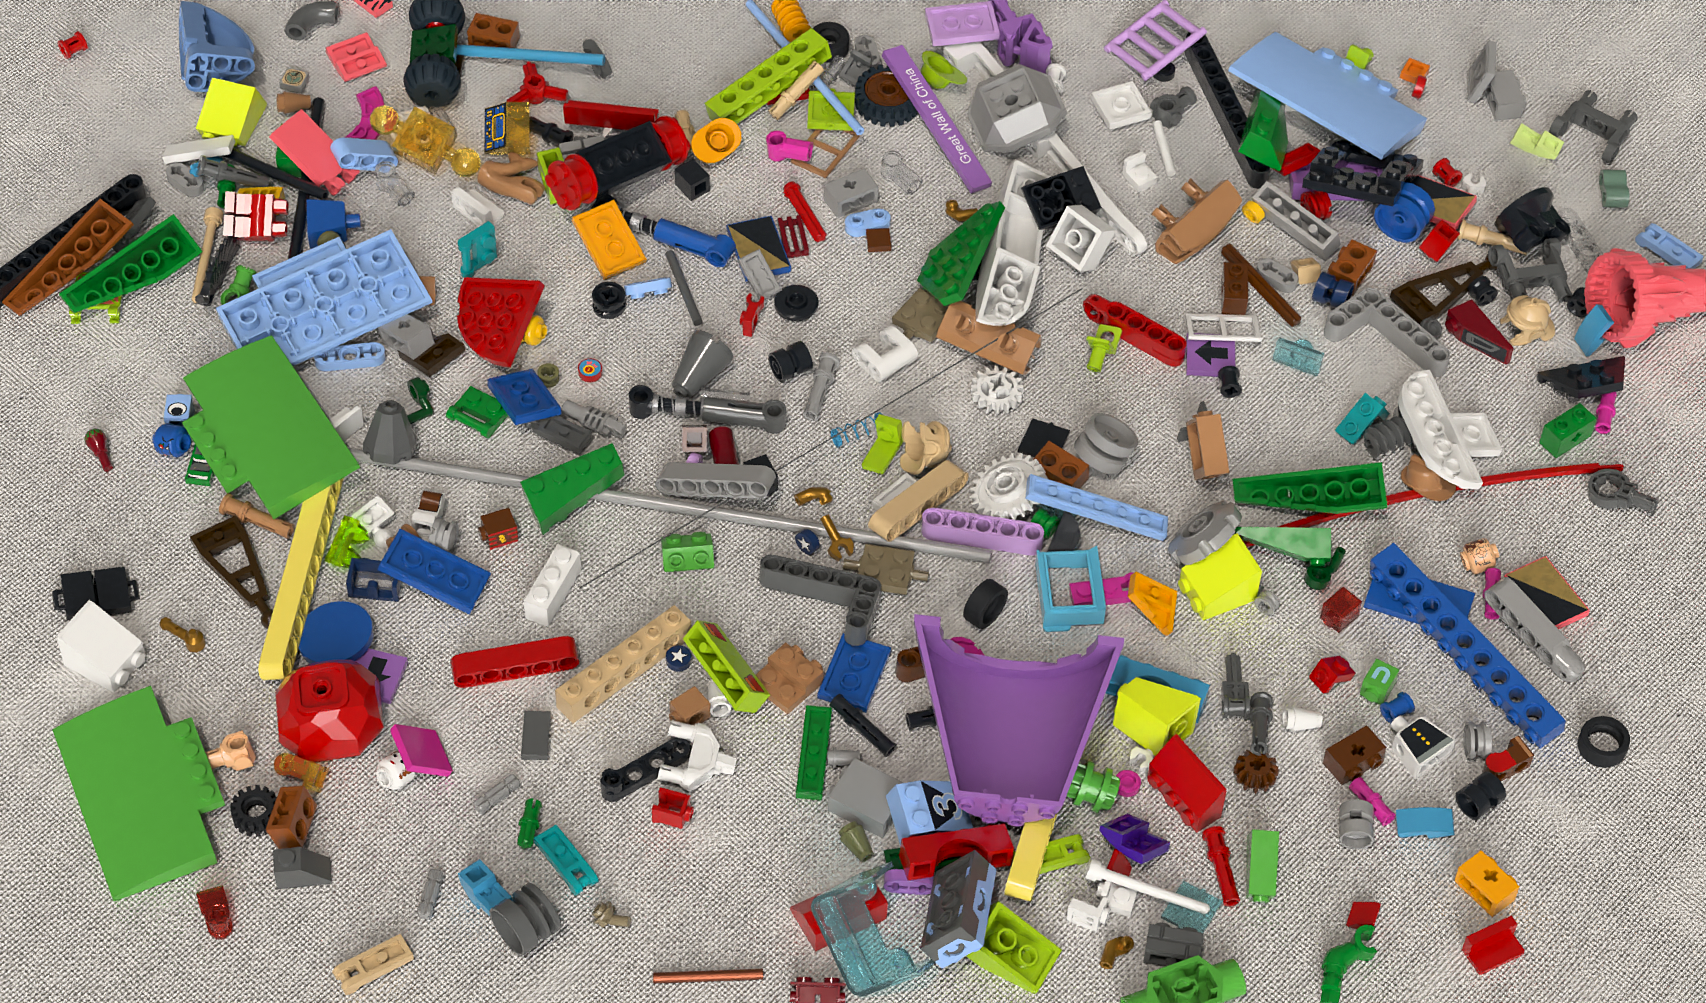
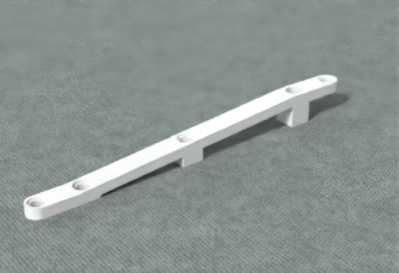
M980 42L951 44L944 47L943 57L962 73L975 67L984 80L1004 71ZM1054 131L1052 134L1025 146L1037 159L1047 155L1061 173L1082 166ZM1086 171L1102 207L1096 216L1116 230L1114 237L1129 253L1136 256L1147 249V242L1144 235L1119 211Z

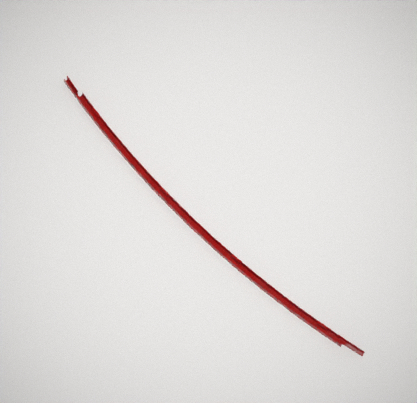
M1599 463L1502 473L1483 476L1481 479L1483 482L1482 486L1537 478L1595 473L1603 469L1623 471L1624 466L1623 464L1599 465ZM1456 485V491L1465 490ZM1415 490L1387 495L1386 499L1387 505L1422 498L1423 496ZM1363 511L1340 514L1322 512L1278 527L1306 528ZM1243 541V542L1245 543V545H1246L1247 548L1250 547V546L1255 545V544H1252V543Z

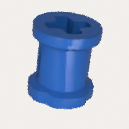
M1400 692L1397 694V698L1392 701L1383 702L1380 705V711L1385 720L1391 724L1398 716L1414 712L1415 705L1407 693Z

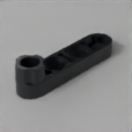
M676 737L620 769H605L600 779L602 797L606 801L616 802L656 780L660 767L655 768L649 764L653 759H661L664 765L678 767L690 757L689 741ZM675 748H678L679 750H682V749H683V753H680L679 751H675V752H674V749H675ZM633 771L642 774V777L638 780H631L627 776Z

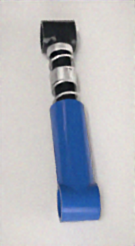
M609 194L596 199L591 207L593 209L614 200L631 230L642 232L643 234L650 233L655 241L704 257L715 267H724L736 248L733 239L723 234L712 236L663 218L656 222L654 218L652 220L648 219L644 214L636 213L635 211L630 213L626 211V208L623 210L617 200Z

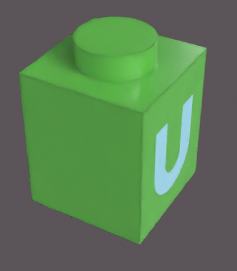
M1376 659L1363 680L1360 695L1370 702H1376L1381 705L1387 700L1394 688L1400 669Z

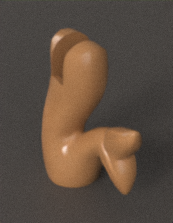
M509 152L510 163L488 160L482 165L478 174V183L497 194L533 205L545 190V186L534 178L513 176L521 171H527L538 166V162L532 158H522L517 153Z

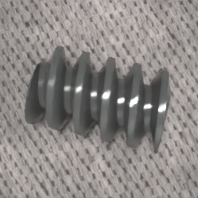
M1402 414L1378 423L1374 427H1368L1364 433L1365 446L1373 458L1379 457L1380 453L1386 454L1388 449L1394 451L1396 446L1403 447L1404 442L1410 444L1413 439Z

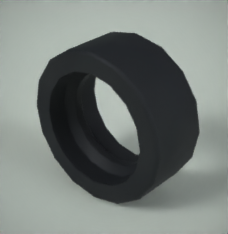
M986 579L981 582L965 604L963 610L965 620L979 629H985L990 626L1000 615L1007 602V589L993 579Z
M1593 717L1586 721L1582 727L1577 746L1581 756L1587 762L1603 768L1613 767L1621 763L1626 756L1630 746V735L1628 729L1620 721L1612 717ZM1596 732L1607 733L1617 740L1619 748L1615 751L1600 750L1590 742L1589 736Z

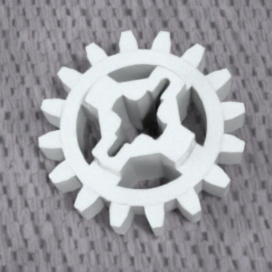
M995 366L993 371L986 367L985 373L978 371L977 378L972 379L970 395H973L972 401L978 402L979 409L984 406L987 407V413L992 409L995 410L996 414H999L1001 409L1008 413L1009 407L1016 409L1017 402L1022 401L1024 388L1021 385L1022 379L1015 378L1016 372L1007 373L1006 367L1002 371L999 370L998 366Z

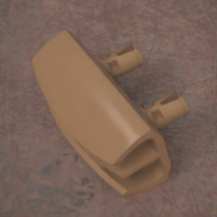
M1190 178L1188 183L1186 182L1181 187V190L1196 202L1182 216L1174 217L1163 204H1160L1159 208L1152 212L1151 215L1166 227V230L1162 232L1155 243L1157 253L1170 262L1178 264L1205 247L1225 228L1242 202L1241 196L1228 179L1220 181L1209 192H1204Z
M958 301L948 306L936 338L971 353L998 338L997 341L975 354L1022 375H1026L1030 371L1027 364L1030 358L1035 359V356L1032 354L1034 349L1041 347L1042 338L1040 334L1023 327L1006 334L1014 329L1016 324L1011 323L1004 326L986 325L976 321V310L973 309L972 305Z

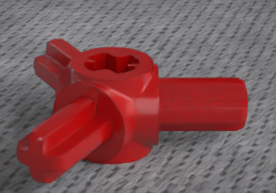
M528 61L522 67L525 78L523 79V85L520 86V91L507 99L506 103L509 109L512 110L513 108H519L526 102L540 104L546 98L565 102L568 98V90L549 86V82L545 81L544 77L538 74L536 65Z

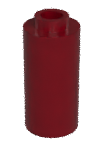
M725 426L712 429L708 437L714 464L739 465L732 429Z

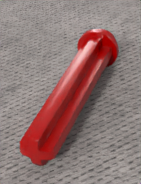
M793 181L788 182L783 187L784 196L789 198L797 213L801 215L803 223L815 242L824 241L827 233L801 193L800 185Z

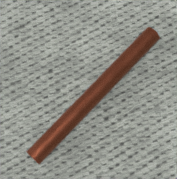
M763 968L653 973V984L763 980Z

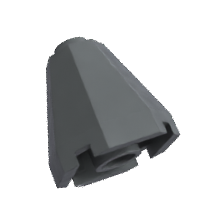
M394 400L384 401L379 404L363 442V453L366 455L369 453L370 459L373 462L394 465L400 463V458L405 457V461L411 460L416 451L417 440L405 409Z

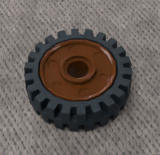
M878 65L877 70L871 67L869 72L864 71L862 76H859L855 85V107L860 116L864 115L866 121L871 119V123L874 125L880 122V126L885 127L886 123H889L890 127H895L896 122L899 126L904 125V120L908 123L912 117L915 118L918 111L888 65L886 68H883V65Z

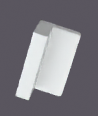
M458 186L451 191L453 207L478 226L483 225L487 221L494 225L505 217V212L474 189L467 193Z
M358 406L352 410L345 407L329 420L343 442L364 426L362 410Z

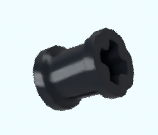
M1225 366L1218 371V377L1222 383L1220 393L1223 397L1234 398L1242 393V387L1238 381L1240 371L1235 366Z

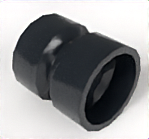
M802 341L788 345L786 350L781 348L768 355L771 370L779 382L793 378L795 372L802 374L813 368L810 352Z
M1485 771L1472 780V783L1467 784L1456 792L1455 798L1459 808L1467 817L1478 820L1489 812L1490 808L1497 806L1505 800L1506 790L1502 782L1494 774Z

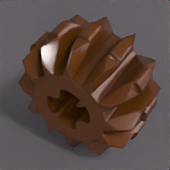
M1246 750L1243 756L1239 755L1234 766L1233 773L1236 776L1237 784H1244V791L1251 788L1254 794L1258 792V789L1266 793L1269 786L1273 787L1275 785L1276 777L1279 773L1278 766H1276V758H1269L1268 751L1266 754L1259 756Z

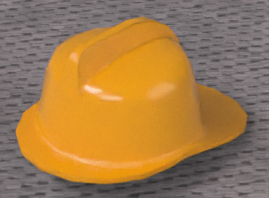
M728 118L715 119L693 135L691 141L692 151L699 160L705 163L718 162L739 146L741 131L733 120Z

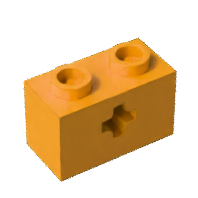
M1482 850L1458 867L1454 880L1492 918L1515 901L1520 887L1511 875L1506 874L1497 865L1496 861L1492 857L1487 856Z

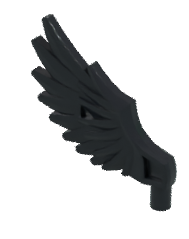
M228 236L227 239L224 238L223 243L219 246V250H216L215 257L212 259V265L210 264L208 271H206V281H203L204 285L200 294L195 297L196 303L201 306H210L217 289L221 288L225 275L230 269L229 265L240 249V245L236 244L237 238Z

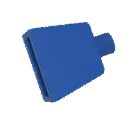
M307 200V234L310 249L318 246V238L326 231L336 232L341 240L346 242L348 240L347 228H361L360 213L346 214L343 201Z

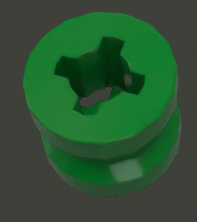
M1041 508L1033 516L1031 522L1042 526L1044 538L1049 539L1055 533L1060 518L1050 516L1046 509Z

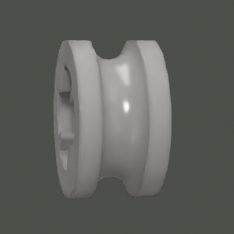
M1263 590L1254 601L1257 609L1265 615H1272L1275 609L1280 606L1279 598L1269 590Z

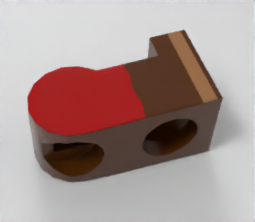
M1518 735L1510 740L1505 751L1491 753L1487 756L1482 773L1485 771L1490 772L1500 781H1503L1529 768L1534 754Z

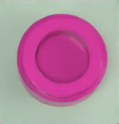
M1123 770L1116 775L1120 779L1119 795L1132 797L1139 792L1141 779L1136 772Z

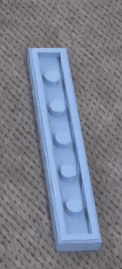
M1030 474L1027 478L1025 499L1157 540L1164 541L1167 537L1168 516Z

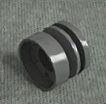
M530 882L525 884L521 891L517 890L512 894L513 901L505 898L489 910L493 925L501 938L512 951L520 956H524L539 944L538 937L546 940L551 936L550 933L555 934L561 929V921L554 906L547 896Z

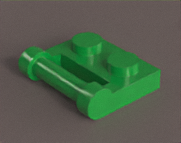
M472 386L446 412L447 419L451 421L457 420L479 431L480 435L487 439L494 434L508 417V414L496 398ZM464 411V412H466V413H468V414H470V415H472V416H474V417H476V418H478V419H480V420H482V421H484V422H486V423L484 424V423H482V422H480V421H478V420H476V419H474V418H472V417H470V416H468V415H466V414H464V413H462V412Z

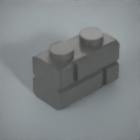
M1163 922L1149 924L1143 963L1169 966L1197 955L1200 956L1204 933L1198 932L1192 927L1172 928L1169 924Z

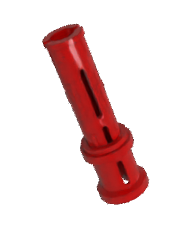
M1213 826L1202 832V839L1206 841L1208 847V860L1213 863L1223 904L1227 907L1235 906L1240 902V897L1229 863L1231 852L1224 840L1226 833L1223 827Z

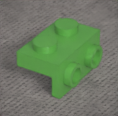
M694 532L691 535L684 536L671 534L661 540L665 572L714 568L711 533Z

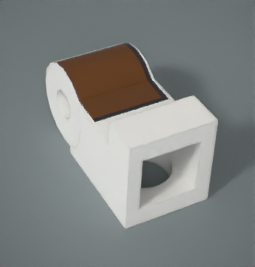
M429 490L423 491L420 504L411 519L412 527L418 535L429 537L432 534V525L435 519L441 518L443 514L445 493ZM420 524L429 525L430 529H423L420 527Z

